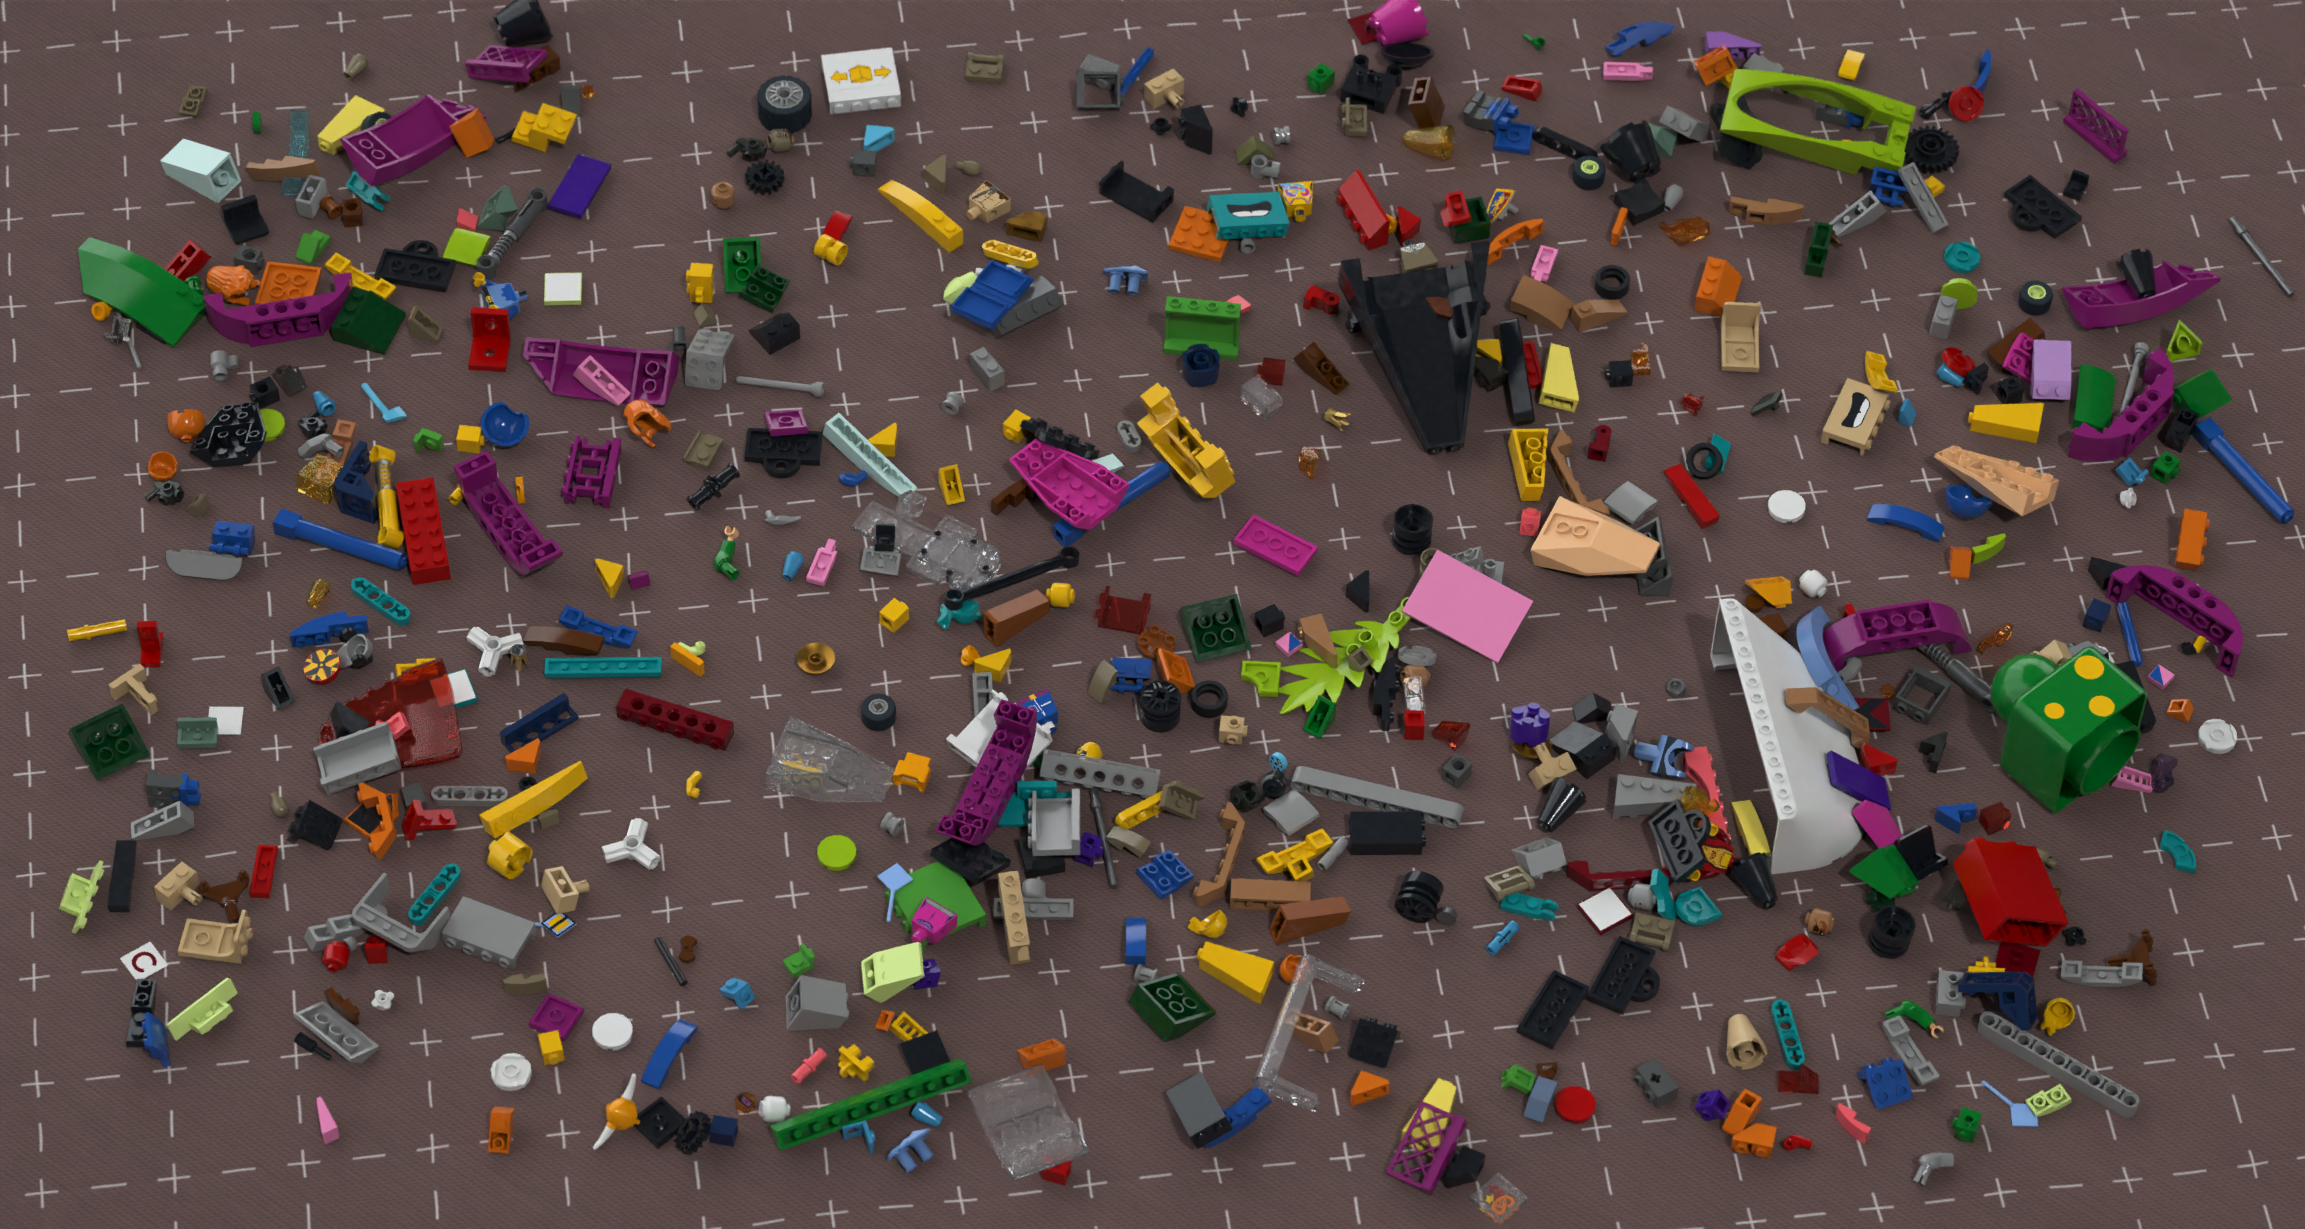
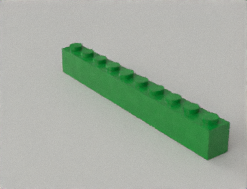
M959 1058L770 1125L775 1145L780 1150H784L840 1130L843 1126L877 1117L972 1082L967 1064Z

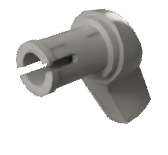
M321 434L306 441L298 448V453L302 458H309L318 451L327 450L336 458H339L344 453L342 452L344 448L333 441V436Z
M1856 657L1845 658V667L1838 672L1844 684L1851 681L1862 668L1861 659Z
M1936 1152L1922 1155L1918 1160L1920 1167L1913 1182L1918 1183L1922 1176L1919 1185L1925 1186L1931 1170L1939 1167H1953V1153Z

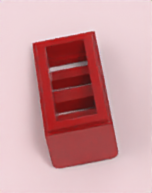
M1508 75L1501 89L1519 97L1537 101L1542 92V85L1540 80Z

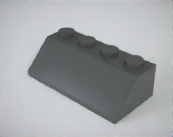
M1043 276L1034 279L1033 283L997 326L991 330L995 339L1063 306L1064 303L1057 289Z

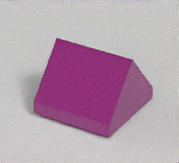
M641 571L627 576L632 590L650 585L648 571Z

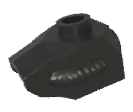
M1249 780L1234 785L1230 790V801L1237 810L1244 813L1258 807L1266 797L1258 792L1259 790L1255 782Z

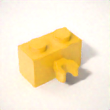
M691 263L690 270L686 271V281H689L687 283V294H690V302L712 303L714 295L713 264Z

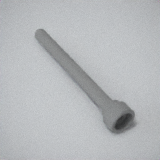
M2138 342L2134 346L2135 360L2122 402L2121 415L2123 410L2130 405L2142 359L2148 355L2149 346L2143 342Z
M738 376L735 379L738 384L811 392L815 397H823L824 393L823 382H815L809 385Z

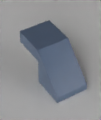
M1538 1076L1530 1094L1524 1117L1544 1122L1549 1104L1553 1101L1558 1082Z

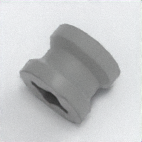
M1284 126L1281 129L1278 127L1273 128L1275 145H1280V143L1290 144V130L1288 126Z
M949 392L946 400L942 402L941 408L949 415H956L959 407L963 405L964 399L956 392Z
M888 812L882 819L880 828L884 831H889L892 836H897L904 826V819L896 818L894 813Z

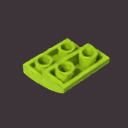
M456 228L447 244L443 258L453 259L456 263L477 268V259L483 253L486 254L491 236Z

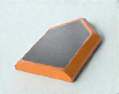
M398 792L385 793L390 803L393 821H395L399 817ZM361 802L343 819L344 823L370 841V834L382 831L380 821H383L382 815L379 816L376 806L366 809L364 803Z

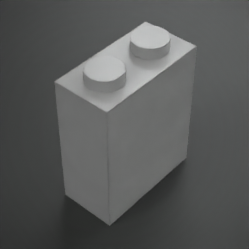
M1668 105L1659 122L1688 138L1700 142L1703 141L1710 128L1709 125Z

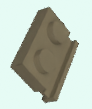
M698 431L683 456V463L688 462L692 466L708 471L723 445V439L709 434L704 435Z

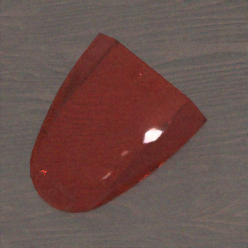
M442 658L401 672V676L392 680L387 678L382 685L374 689L369 687L365 694L358 698L353 696L342 703L370 722L368 728L375 726L377 720L386 722L399 711L404 713L410 729L395 740L402 769L457 759L463 753L454 692ZM331 717L325 724H321L318 734L319 745L338 739Z

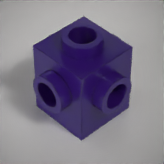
M1084 832L1082 838H1080V855H1075V861L1093 867L1097 857L1101 858L1103 854V839L1096 834Z
M934 958L923 960L924 977L912 984L915 989L938 986L941 971Z
M1720 1090L1702 1092L1694 1108L1703 1119L1710 1121L1724 1118L1731 1102Z

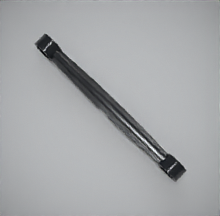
M1065 547L1061 550L1060 556L1012 571L963 591L949 589L945 592L944 605L950 610H959L963 607L964 601L1025 581L1060 566L1074 568L1079 564L1080 553L1074 547ZM951 598H956V599H959V600L953 601V600H950V599H951Z

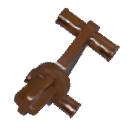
M243 870V873L242 871L239 872L236 881L210 887L207 881H204V883L201 881L198 892L202 895L203 899L207 898L215 901L225 908L228 921L235 923L240 919L236 904L238 903L239 896L248 887L250 877Z
M2144 929L2141 932L2142 937L2130 951H2126V955L2108 957V966L2122 967L2123 962L2143 963L2142 976L2148 980L2150 986H2154L2157 983V971L2154 969V965L2149 962V953L2153 950L2152 945L2154 941L2149 933L2150 931Z

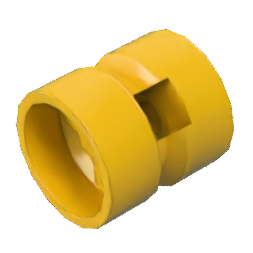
M826 234L819 237L814 247V255L824 260L827 259L828 262L839 266L844 261L848 252V245L838 240L835 241L834 238Z

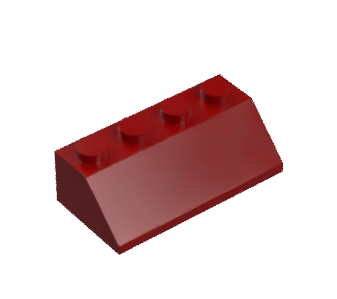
M1357 170L1339 187L1336 199L1338 205L1342 206L1345 217L1351 221L1354 232L1358 233L1361 244L1365 245L1369 251L1388 245L1390 220L1360 170Z

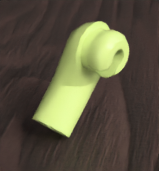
M698 641L693 647L682 642L678 643L696 656L702 655L705 652L706 645L704 642Z

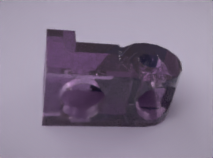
M2160 753L2152 760L2151 786L2155 792L2162 794L2174 784L2172 770L2177 766V758Z

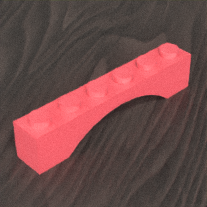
M1707 746L1694 747L1693 752H1683L1682 763L1686 777L1692 780L1705 796L1710 822L1723 829L1731 840L1730 833L1726 831L1728 827L1727 818L1723 817L1722 814L1724 812L1723 802L1719 801L1720 788L1719 785L1715 784L1716 772L1711 767L1713 763L1712 755L1708 754Z

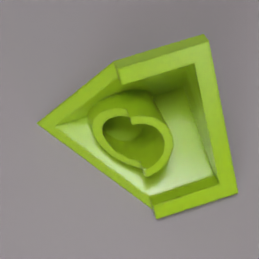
M2179 319L2166 355L2170 362L2200 355L2202 341Z

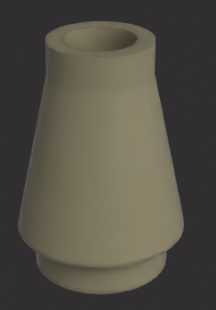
M359 53L354 55L343 73L344 76L352 80L367 68L369 63L367 58Z

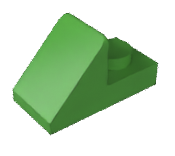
M314 230L311 235L303 233L295 256L296 259L312 265L331 242V237L317 230Z

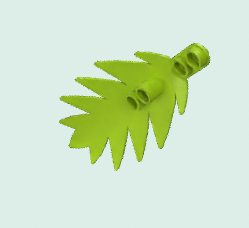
M1409 597L1404 598L1397 610L1389 614L1384 624L1375 621H1358L1355 624L1365 629L1329 632L1332 642L1341 646L1334 647L1337 653V668H1333L1310 648L1299 649L1301 653L1323 663L1281 667V670L1306 679L1292 682L1279 688L1280 694L1289 695L1280 714H1286L1302 705L1305 706L1306 712H1310L1318 695L1322 696L1325 690L1332 702L1337 703L1344 686L1345 676L1357 688H1360L1364 679L1365 668L1360 672L1350 669L1347 657L1361 646L1373 659V662L1369 665L1377 673H1380L1387 658L1389 642L1394 649L1398 648L1400 642L1398 632L1412 618L1402 612Z

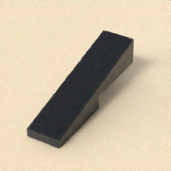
M116 840L108 901L110 912H130L132 882L135 874L136 840Z

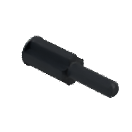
M302 1032L297 1034L294 1039L296 1044L310 1053L316 1052L327 1060L331 1059V1055L319 1048L316 1041Z

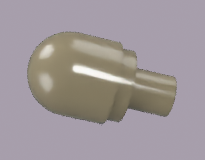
M965 160V163L958 161L956 163V169L963 170V173L976 176L981 172V166L978 162Z
M277 792L271 793V808L277 817H285L289 813L286 800L283 797H279Z
M2037 848L2044 867L2049 866L2055 869L2058 863L2052 859V855L2042 848Z

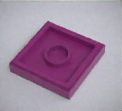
M801 409L764 413V419L771 437L808 433V426Z
M548 993L530 1020L529 1027L542 1033L558 1030L560 1040L565 1042L583 1015L584 1008Z

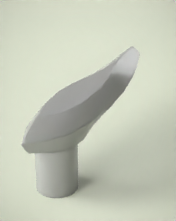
M771 510L765 512V521L773 525H784L801 519V516H774Z

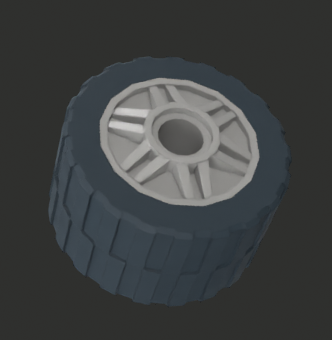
M781 75L768 79L761 85L757 95L758 117L761 124L767 130L788 129L792 134L801 131V129L809 124L812 117V99L810 88L804 81L797 77Z

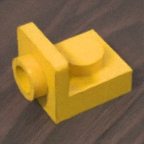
M1933 176L1924 180L1933 197H1936L1945 189V185Z

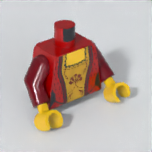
M1712 822L1709 837L1702 845L1708 861L1687 877V879L1697 881L1698 879L1714 878L1719 874H1725L1727 867L1732 868L1733 865H1736V867L1740 865L1741 858L1733 856L1734 848L1731 846L1730 838L1723 829Z

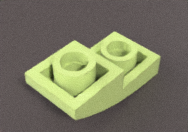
M2058 1084L2045 1093L2043 1090L2025 1100L2035 1116L2040 1117L2070 1104L2072 1100L2062 1085Z

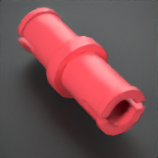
M817 1048L790 1075L791 1079L796 1084H800L810 1073H814L816 1067L827 1058L825 1051Z

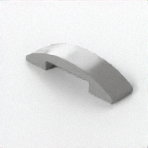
M2062 960L2061 979L2071 983L2092 987H2121L2142 982L2143 963L2123 962L2122 967L2083 966L2082 961Z
M1900 1015L1882 1022L1886 1036L1898 1059H1902L1904 1068L1920 1085H1924L1940 1078L1930 1061L1926 1062L1909 1036L1910 1030Z

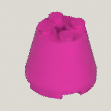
M1387 0L1368 19L1370 26L1375 28L1377 32L1375 36L1379 44L1395 45L1420 39L1430 34L1429 30H1426L1425 27L1428 22L1417 0Z

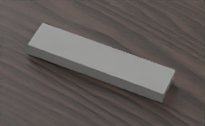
M1913 162L1900 168L1897 172L1931 233L1933 234L1947 227L1949 224L1915 163Z

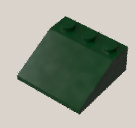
M353 287L331 326L333 341L385 355L406 316V312L371 291Z
M1237 594L1180 608L1179 615L1183 630L1196 663L1252 649Z
M123 703L70 728L68 732L76 750L96 781L150 755Z
M1179 973L1137 984L1128 1001L1166 1042L1184 1036L1216 1014V1011Z

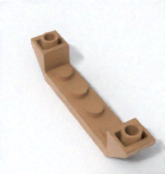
M1564 429L1560 430L1550 448L1549 462L1570 501L1609 516V508L1607 505H1604L1601 498L1588 502L1587 497L1582 494L1580 484L1573 478L1572 469L1566 465L1565 456L1570 454L1571 438L1566 435Z
M1816 687L1788 688L1785 690V702L1790 709L1802 713L1812 706L1827 717L1851 730V742L1855 748L1861 750L1863 743L1869 745L1870 730L1866 717Z
M1230 802L1227 803L1226 809L1221 810L1219 820L1222 821V829L1231 831L1229 837L1231 842L1226 844L1224 851L1226 857L1225 860L1221 859L1219 871L1221 872L1220 875L1215 876L1214 883L1201 880L1199 887H1195L1193 898L1196 899L1195 907L1200 908L1224 897L1245 835V822Z

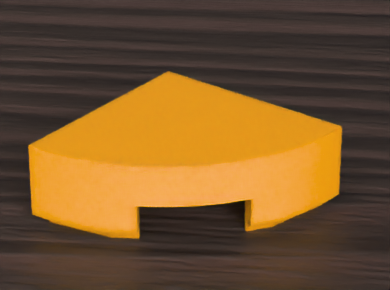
M516 477L517 502L519 504L525 503L523 477Z

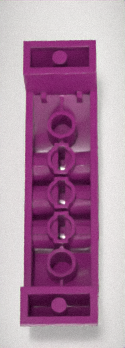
M487 450L453 466L461 491L474 517L504 559L515 571L521 575H527L562 557L563 551L554 539L547 542L544 540L499 480L496 462Z
M2129 566L2118 569L2111 574L2106 593L2107 599L2118 605L2120 602H2127L2133 594L2137 595L2220 648L2221 651L2216 668L2231 678L2235 675L2243 646V635L2237 617L2224 602L2186 577L2158 566Z

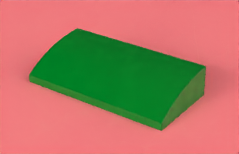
M2086 364L2080 365L2072 429L2079 428L2083 423H2086L2102 433L2105 428L2111 426L2116 382L2115 375L2098 367Z

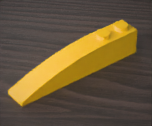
M893 180L878 188V192L949 253L963 244V229L939 208L915 191Z
M579 761L481 813L479 817L485 832L493 838H497L562 800L588 779L583 763Z

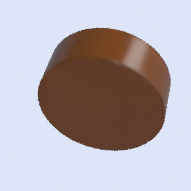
M1750 594L1746 597L1745 608L1750 612L1758 613L1763 609L1764 599L1759 594Z

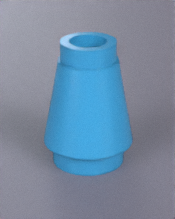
M1945 363L1941 365L1936 373L1940 380L1958 388L1965 380L1961 375L1952 371Z
M321 391L313 394L314 402L321 415L330 416L335 412V402Z
M791 551L786 555L782 578L792 581L804 564L803 555L795 551Z
M919 1101L911 1114L915 1117V1120L938 1128L943 1120V1117L926 1102L922 1103Z

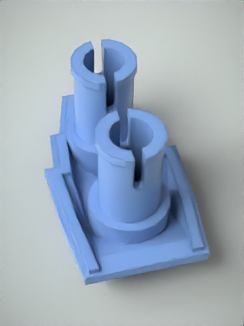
M1136 265L1104 268V275L1110 277L1108 291L1113 294L1120 293L1121 279L1129 280L1127 294L1131 296L1138 295L1139 281H1148V271Z
M930 1129L913 1131L910 1136L905 1138L899 1146L890 1152L886 1160L898 1159L906 1173H909L918 1166L907 1152L909 1149L914 1148L923 1163L931 1159L934 1154L924 1142Z

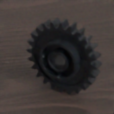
M1926 125L1925 129L1919 126L1918 130L1913 128L1912 133H1908L1904 151L1906 152L1904 158L1907 159L1906 164L1914 162L1918 170L1924 169L1925 173L1928 170L1932 174H1934L1935 170L1941 173L1942 169L1947 171L1948 166L1953 167V163L1957 162L1959 155L1957 140H1953L1954 135L1948 136L1949 131L1942 132V128L1936 130L1935 126L1932 129L1928 125Z

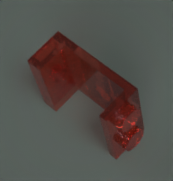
M1106 586L1105 592L1100 595L1099 604H1101V607H1097L1095 619H1098V627L1140 635L1146 626L1151 607V594L1144 593L1142 601L1110 596V586Z

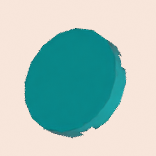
M1952 243L1945 250L1944 262L1948 268L1955 272L1969 273L1979 266L1981 256L1978 253L1979 250L1970 243Z

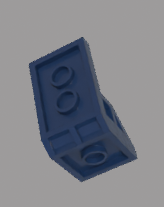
M359 441L334 480L336 500L341 513L375 524L378 519L375 495L364 477L365 473L367 474L371 468L367 443Z
M1966 972L1958 984V992H1965L1967 995H1973L1977 992H1985L1987 995H1992L1998 992L2000 1008L2021 1030H2030L2037 1019L2035 982L2027 972Z

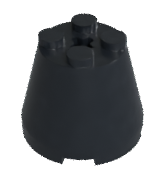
M513 0L505 8L493 15L495 23L497 25L500 24L498 31L501 37H506L504 42L507 47L547 41L553 38V33L538 0Z
M1642 120L1639 124L1634 125L1631 122L1620 127L1609 135L1610 140L1606 144L1601 145L1600 149L1603 155L1631 182L1637 184L1648 176L1656 175L1661 171V160L1653 133L1648 122Z

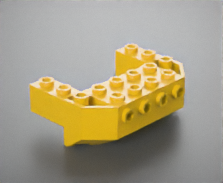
M1156 383L1140 396L1148 415L1137 422V425L1148 436L1151 444L1196 494L1202 498H1216L1236 482L1233 477L1235 473L1230 467L1231 464L1227 460L1225 452L1221 447L1217 449L1213 443L1210 445L1207 441L1203 442L1196 428L1192 429L1188 419L1185 416L1181 417L1179 415L1180 411L1175 406L1176 403L1171 397L1172 394L1166 386L1162 388L1159 383Z

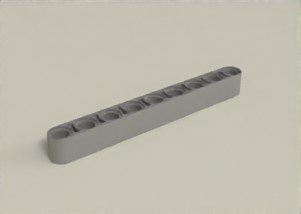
M1305 766L1296 767L1290 783L1291 788L1297 792L1376 811H1421V819H1425L1426 823L1452 829L1459 827L1464 812L1463 806L1455 802Z
M1993 1012L1981 1014L1977 1029L1982 1037L2122 1117L2131 1118L2136 1114L2139 1097L2134 1092L2025 1030H2021L2018 1026Z

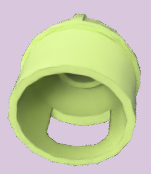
M971 271L954 278L946 287L943 299L953 304L966 287L970 288L977 275Z

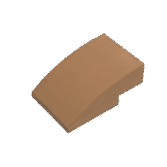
M1523 275L1511 299L1510 310L1526 315L1527 321L1562 331L1574 303L1554 288Z

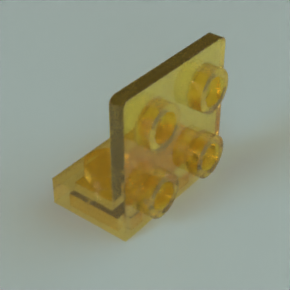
M317 454L297 473L296 490L329 505L332 502L334 480L344 465L322 454Z

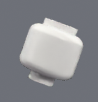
M1807 570L1799 579L1800 589L1810 598L1821 597L1827 591V579L1817 570Z
M766 1096L763 1101H760L759 1116L765 1122L779 1123L784 1121L786 1116L790 1114V1105L786 1103L784 1097Z

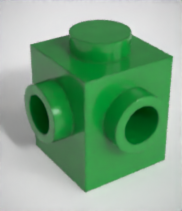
M1320 63L1314 70L1312 69L1308 73L1307 87L1322 95L1334 84L1335 71Z
M2164 451L2153 464L2150 477L2167 485L2173 477L2176 478L2181 470L2179 468L2181 460Z
M1962 1107L1959 1118L1955 1117L1952 1124V1129H1955L1953 1137L1963 1142L1973 1143L1982 1113Z

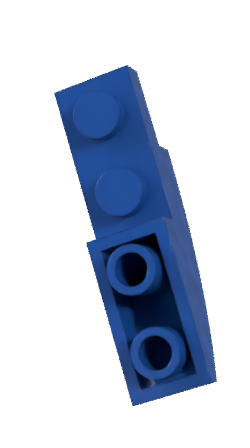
M1661 21L1638 23L1618 31L1619 39L1607 45L1605 49L1607 53L1619 56L1629 47L1637 46L1639 42L1646 45L1654 44L1657 41L1656 39L1669 35L1676 26Z
M347 611L311 620L290 633L292 648L331 643L330 637H341V631L347 627L354 628L357 634L369 633L367 616L347 617Z
M1258 1085L1228 1110L1226 1108L1223 1109L1233 1130L1205 1145L1206 1148L1213 1147L1229 1139L1257 1119L1256 1115L1272 1102Z

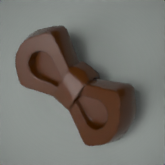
M684 936L680 940L682 952L678 958L683 963L688 964L695 960L692 950L697 944V940L693 936Z

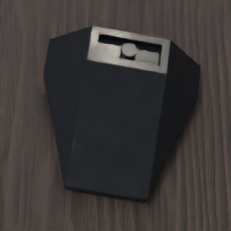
M244 402L242 404L221 406L193 440L190 449L191 454L214 467L251 462L264 444L267 434L258 402Z

